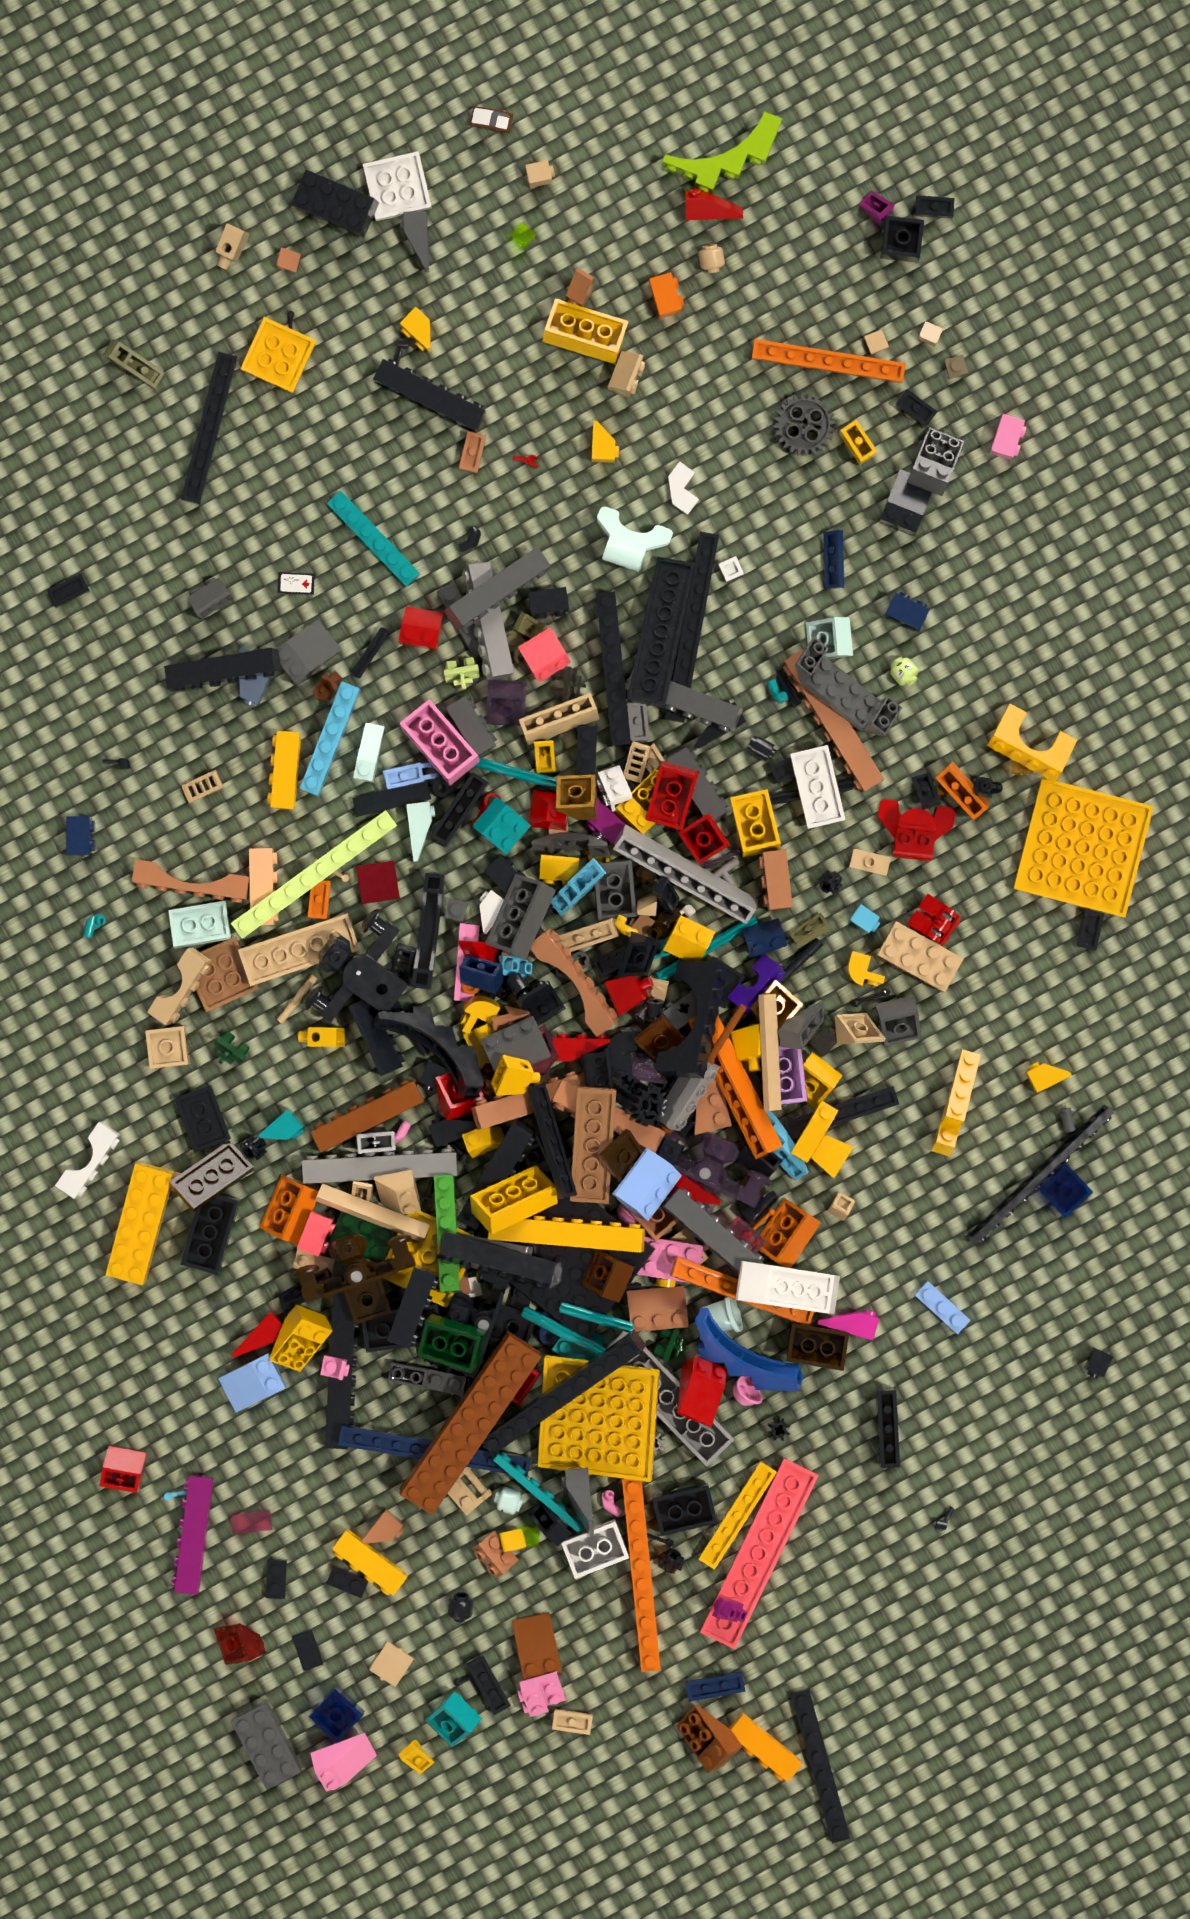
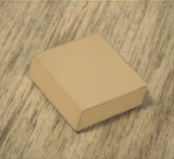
M882 329L864 336L870 355L889 348Z

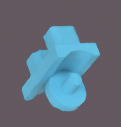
M499 955L500 964L503 965V976L509 977L514 973H520L524 979H527V975L532 974V963H529L528 960Z

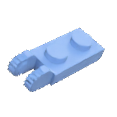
M430 762L416 763L383 771L387 790L439 777V773H430L423 776L422 769L434 767Z

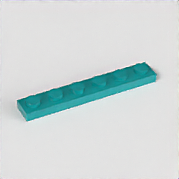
M342 491L337 493L327 503L406 587L420 575L416 568Z
M497 1452L492 1456L494 1462L575 1531L581 1534L585 1528L575 1514L571 1515L568 1512L569 1508L563 1502L557 1503L553 1499L555 1496L549 1490L543 1491L539 1487L540 1483L535 1478L531 1477L529 1479L524 1475L526 1471L518 1464L514 1466L510 1463L511 1458L504 1452L502 1454Z

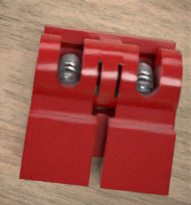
M927 893L918 907L924 914L916 910L907 925L914 931L943 946L948 942L953 930L960 924L962 917Z

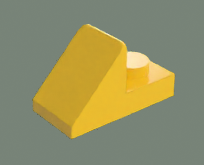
M413 1740L398 1754L403 1762L420 1775L435 1762L417 1740Z

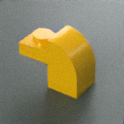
M851 951L847 965L851 980L859 986H863L864 979L867 980L869 985L878 987V984H883L885 976L867 971L871 956Z
M474 996L468 999L463 1004V1009L467 1014L464 1013L460 1019L461 1030L469 1034L478 1018L491 1024V1018L496 1017L500 1010L499 1003L486 996Z

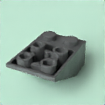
M929 427L907 482L943 496L964 441Z

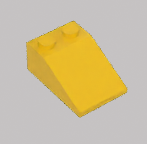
M768 789L730 797L743 858L762 854L763 852L779 850L781 842Z

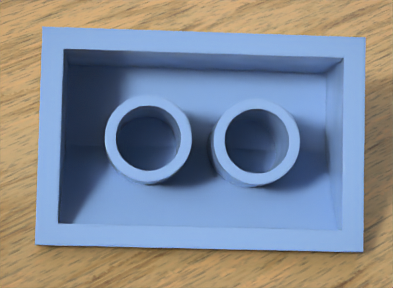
M646 1148L613 1192V1195L634 1216L649 1221L682 1175L669 1162Z

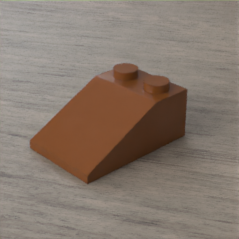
M550 1612L512 1620L524 1681L556 1671L557 1673H562Z

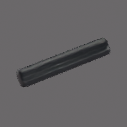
M381 627L352 670L353 676L361 678L389 635L387 629Z

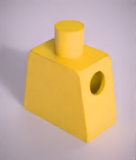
M760 1024L732 1031L731 1035L738 1061L748 1062L749 1071L761 1070Z
M308 1027V1031H299L298 1041L300 1043H307L308 1047H345V1028Z
M502 1055L491 1085L497 1096L525 1094L530 1083L539 1084L540 1073L533 1071L528 1060Z
M824 1135L811 1159L831 1177L835 1178L854 1147Z

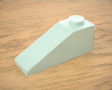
M365 723L356 761L354 779L374 783L385 726Z
M430 802L406 804L413 862L419 861L432 825V817H435V808L430 806Z

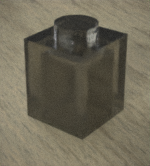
M825 1026L809 1044L818 1053L825 1056L837 1043L836 1031L831 1026L829 1029Z

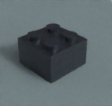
M886 216L880 259L918 263L921 254L924 220Z

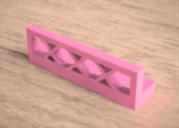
M460 923L459 940L479 942L480 925ZM459 942L454 1000L467 1001L474 997V994H466L461 988L459 966L466 957L459 946Z

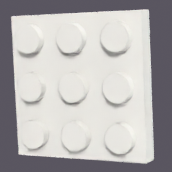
M419 151L363 164L370 196L379 202L374 214L376 221L402 216L404 212L432 209Z

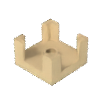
M186 1026L145 1031L150 1069L191 1064L190 1055L187 1052Z

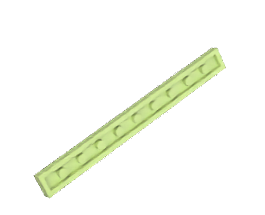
M385 810L237 918L231 925L241 939H243L397 826Z

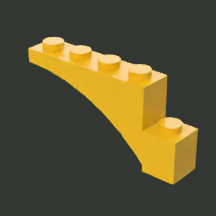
M962 1049L931 1151L949 1157L953 1152L959 1130L965 1120L981 1055Z

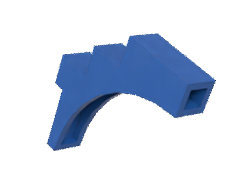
M708 1308L700 1309L698 1316L695 1318V1326L698 1327L701 1342L698 1343L697 1351L701 1358L710 1362L724 1363L729 1376L750 1377L755 1390H800L804 1378L800 1364L772 1360L742 1347L718 1326Z

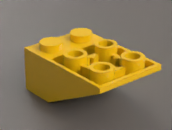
M657 769L631 792L633 799L621 802L615 808L616 811H613L622 822L643 835L656 824L645 819L659 773Z
M295 1305L285 1318L269 1361L301 1372L333 1331L327 1316Z

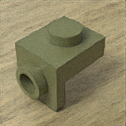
M521 612L513 629L532 639L545 631L547 625Z

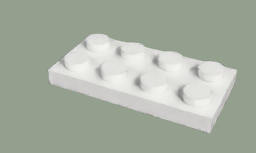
M828 745L790 754L807 829L845 820Z

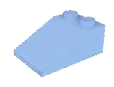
M270 1352L218 1378L235 1412L243 1410L287 1387L276 1363L269 1361Z

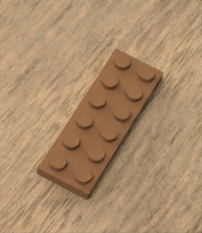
M577 1087L572 1178L577 1195L570 1197V1201L609 1204L611 1172L599 1154L613 1141L616 1089Z

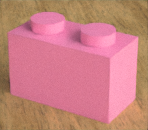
M1003 414L999 421L990 454L1009 460L1017 456L1021 446L1018 445L1019 438H1023L1026 427L1023 426L1025 421Z

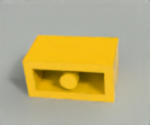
M857 419L840 430L839 435L859 465H862L877 454L878 451Z

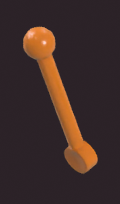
M770 1208L768 1213L749 1231L744 1232V1237L750 1238L752 1233L769 1216L775 1214V1210Z

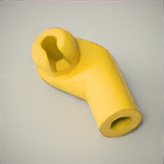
M617 916L614 924L622 934L630 937L631 931L638 933V929L625 925L626 917Z

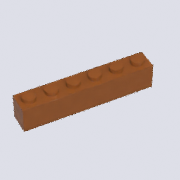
M408 1079L399 1084L400 1088L394 1091L390 1088L382 1092V1097L376 1099L374 1096L366 1100V1105L360 1108L358 1105L347 1109L349 1113L341 1116L339 1113L331 1117L332 1122L326 1125L321 1122L313 1126L314 1130L310 1133L320 1153L425 1102L416 1082H410Z

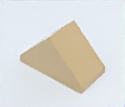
M353 1181L351 1195L371 1202L374 1183Z

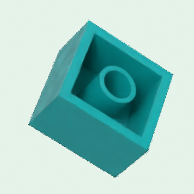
M496 797L472 827L507 855L531 825L506 803Z

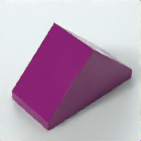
M873 191L859 203L860 207L878 225L885 220L886 216L893 213L895 207L893 203Z

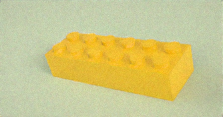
M142 1162L135 1164L106 1276L139 1285L146 1283L171 1190L169 1182L174 1178L175 1171Z

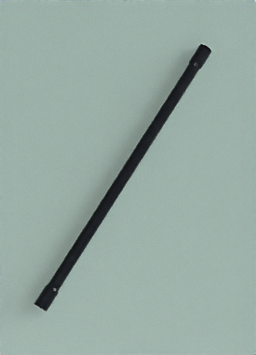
M813 939L784 969L786 974L780 982L781 985L823 946L819 939ZM743 1013L733 1031L737 1030L749 1016ZM675 1077L662 1090L665 1092L663 1098L667 1097L679 1077Z

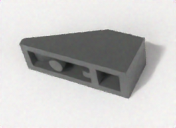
M427 211L404 212V218H400V227L404 229L405 236L425 272H430Z
M818 1002L786 1020L778 1030L781 1047L803 1049L826 1019L823 1002Z

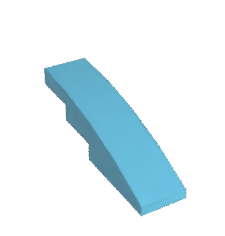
M593 858L572 877L551 901V904L560 916L565 915L579 902L606 872Z
M766 1111L782 1144V1147L772 1152L783 1160L780 1165L796 1181L808 1174L809 1171L804 1161L790 1154L795 1144L772 1111Z

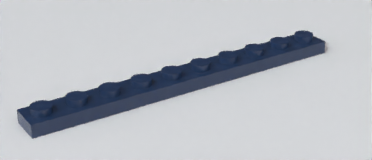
M341 1425L338 1445L417 1459L421 1458L432 1440L346 1425ZM482 1448L476 1451L466 1466L508 1474L493 1461L489 1451ZM505 1453L511 1458L510 1463L514 1466L518 1464L526 1471L524 1475L528 1477L531 1457Z

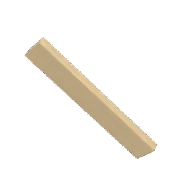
M764 994L758 996L764 1111L782 1110L776 994Z
M323 1183L315 1199L319 1203L399 1234L411 1235L412 1239L424 1242L430 1227L426 1223Z

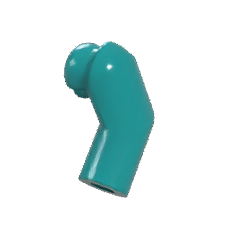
M776 679L767 682L770 694L778 704L788 701L787 693H780Z
M96 914L88 918L83 936L92 938L94 929L104 925L106 918L102 914Z

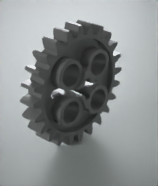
M802 393L800 399L794 395L793 401L788 398L786 399L787 406L781 403L780 407L783 411H776V414L780 417H774V421L778 424L774 425L773 429L779 430L775 433V436H781L778 443L785 442L783 449L790 447L791 454L794 450H797V456L800 455L801 451H804L805 456L808 455V451L815 455L816 448L822 451V444L828 446L826 439L832 440L833 438L829 433L835 432V429L830 427L836 423V421L830 420L834 413L828 414L831 407L824 408L825 400L819 403L818 396L812 400L811 394H809L808 398H805ZM798 409L801 411L802 416L795 418L792 416V411ZM817 413L821 419L815 422L811 419L810 415ZM790 420L798 424H789L788 421ZM803 421H806V424L809 425L806 429L802 428L801 424ZM811 426H820L821 429H817ZM795 428L798 431V435L792 437L788 434V430ZM807 433H816L817 439L809 440Z

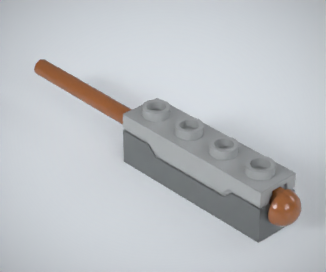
M739 1005L711 1049L704 1079L679 1077L666 1097L667 1101L664 1103L667 1109L662 1111L664 1116H659L661 1122L660 1129L665 1134H670L673 1130L680 1131L684 1128L688 1117L695 1111L698 1101L705 1095L708 1085L716 1077L717 1071L720 1068L714 1063L715 1058L747 1009L745 1005Z

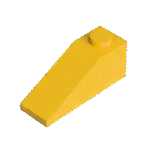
M821 1101L790 1154L808 1163L839 1110Z

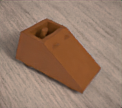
M695 1705L676 1725L708 1774L724 1767L743 1747L732 1730L698 1705Z

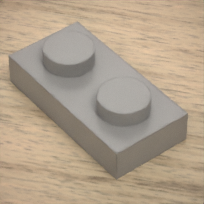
M634 702L627 703L631 742L650 740L647 705Z

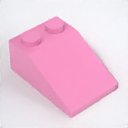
M365 1733L311 1753L314 1771L326 1792L345 1785L377 1756Z

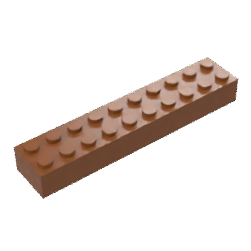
M507 1331L400 1487L401 1496L429 1514L433 1515L540 1360L541 1354L539 1350Z

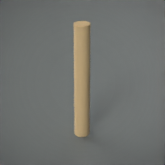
M311 974L277 1018L281 1024L286 1021L318 978Z

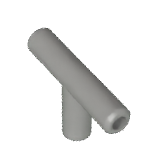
M732 859L712 874L719 878L722 877L723 880L735 886V882L728 874V871L739 865L738 859Z

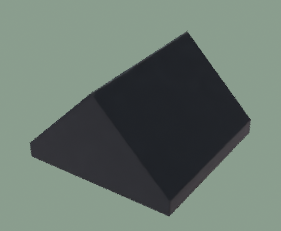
M631 931L617 975L619 977L648 976L659 941Z

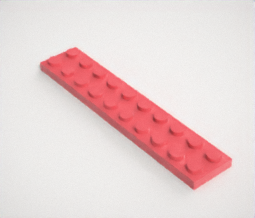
M783 1458L714 1601L715 1603L720 1597L743 1603L742 1609L748 1611L745 1621L733 1622L712 1616L715 1611L713 1603L700 1633L733 1649L736 1648L819 1476L818 1474Z

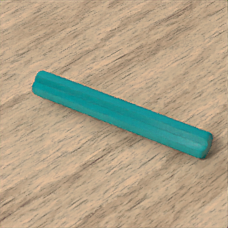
M561 1303L559 1308L560 1313L627 1333L633 1331L634 1323L568 1303Z

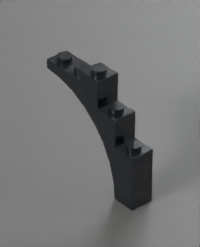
M417 1005L412 1006L409 1013L404 1011H382L377 1013L372 1021L373 1029L388 1030L402 1034L428 1048L448 1069L456 1084L459 1096H478L484 1084L475 1046H457L453 1026H435L431 1007Z

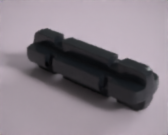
M784 671L776 675L778 683H781L780 686L783 692L787 693L791 706L793 708L801 704V700L796 696L797 693L790 680H787L786 673Z

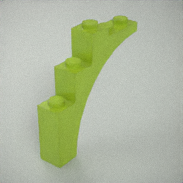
M764 111L758 125L751 134L731 150L711 158L695 160L682 159L665 154L662 166L668 172L683 174L682 176L686 179H696V188L713 194L720 173L724 174L723 176L727 179L734 180L735 178L739 180L747 159L754 165L760 166L762 164L765 166L782 118Z

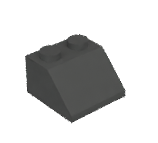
M215 577L205 582L206 586L201 589L196 588L189 593L190 596L187 599L201 620L233 599L219 577L217 579Z
M913 996L876 1004L880 1030L885 1037L884 1046L922 1038L919 1013Z

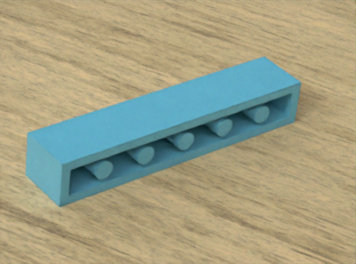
M341 682L300 786L302 791L320 797L361 692L360 688Z

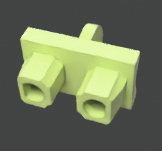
M473 657L464 659V667L457 668L456 661L454 660L446 662V670H444L446 683L454 682V686L462 685V689L466 690V684L473 683L475 678H480L478 664L475 663Z

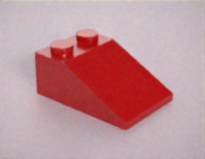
M663 761L660 765L645 820L683 830L700 771Z
M696 1355L682 1365L677 1414L711 1427L725 1388L727 1369Z

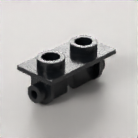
M976 776V781L974 782L976 796L992 798V794L1000 793L1003 790V785L1000 782H992L991 778Z

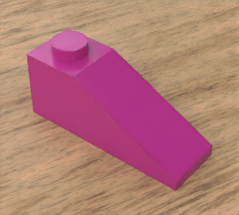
M865 1309L864 1313L859 1311L819 1318L816 1323L873 1340L880 1318L875 1316L876 1312Z

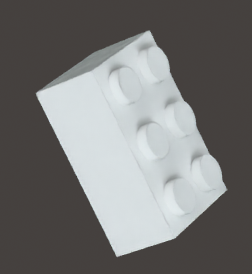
M615 1519L595 1526L594 1537H590L585 1530L581 1534L577 1533L567 1537L561 1543L575 1579L629 1558V1553Z

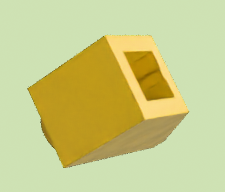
M415 307L400 322L402 328L400 331L407 338L412 337L416 341L414 344L422 352L426 350L429 353L431 351L430 320Z

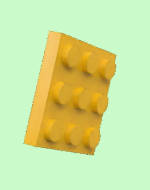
M264 317L240 369L281 389L294 393L317 341Z

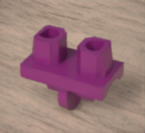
M719 1597L714 1603L715 1611L712 1616L733 1622H744L748 1611L742 1609L744 1604L741 1602Z

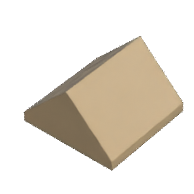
M867 1013L836 1015L837 1045L885 1041V1037Z

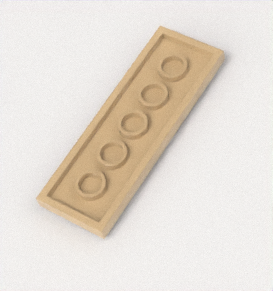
M348 913L238 949L249 985L253 986L319 964V952L333 936H343L350 941L351 953L360 950Z

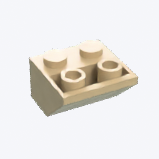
M621 351L608 385L609 391L627 398L631 394H635L638 386L637 377L642 376L645 368L643 355Z

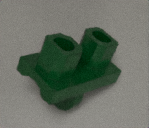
M229 1031L221 1037L218 1036L215 1040L214 1046L218 1048L216 1054L221 1057L218 1063L222 1065L226 1061L231 1065L236 1061L242 1065L250 1047L244 1042H241L237 1048L231 1045L235 1036Z
M679 1328L661 1330L660 1337L668 1339V1344L664 1346L657 1343L653 1353L661 1357L662 1361L668 1362L673 1348H675L673 1354L675 1357H679L681 1351H687L688 1348L683 1346L685 1339L679 1338L678 1343H675L680 1331Z

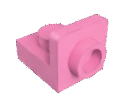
M324 1355L320 1375L343 1380L344 1376H348L350 1365H347L346 1359Z

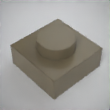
M963 355L944 360L949 379L968 374Z

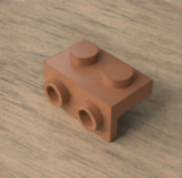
M492 1531L472 1548L476 1558L485 1564L487 1571L492 1576H495V1578L503 1575L518 1561L513 1552L504 1553L501 1539L495 1531Z

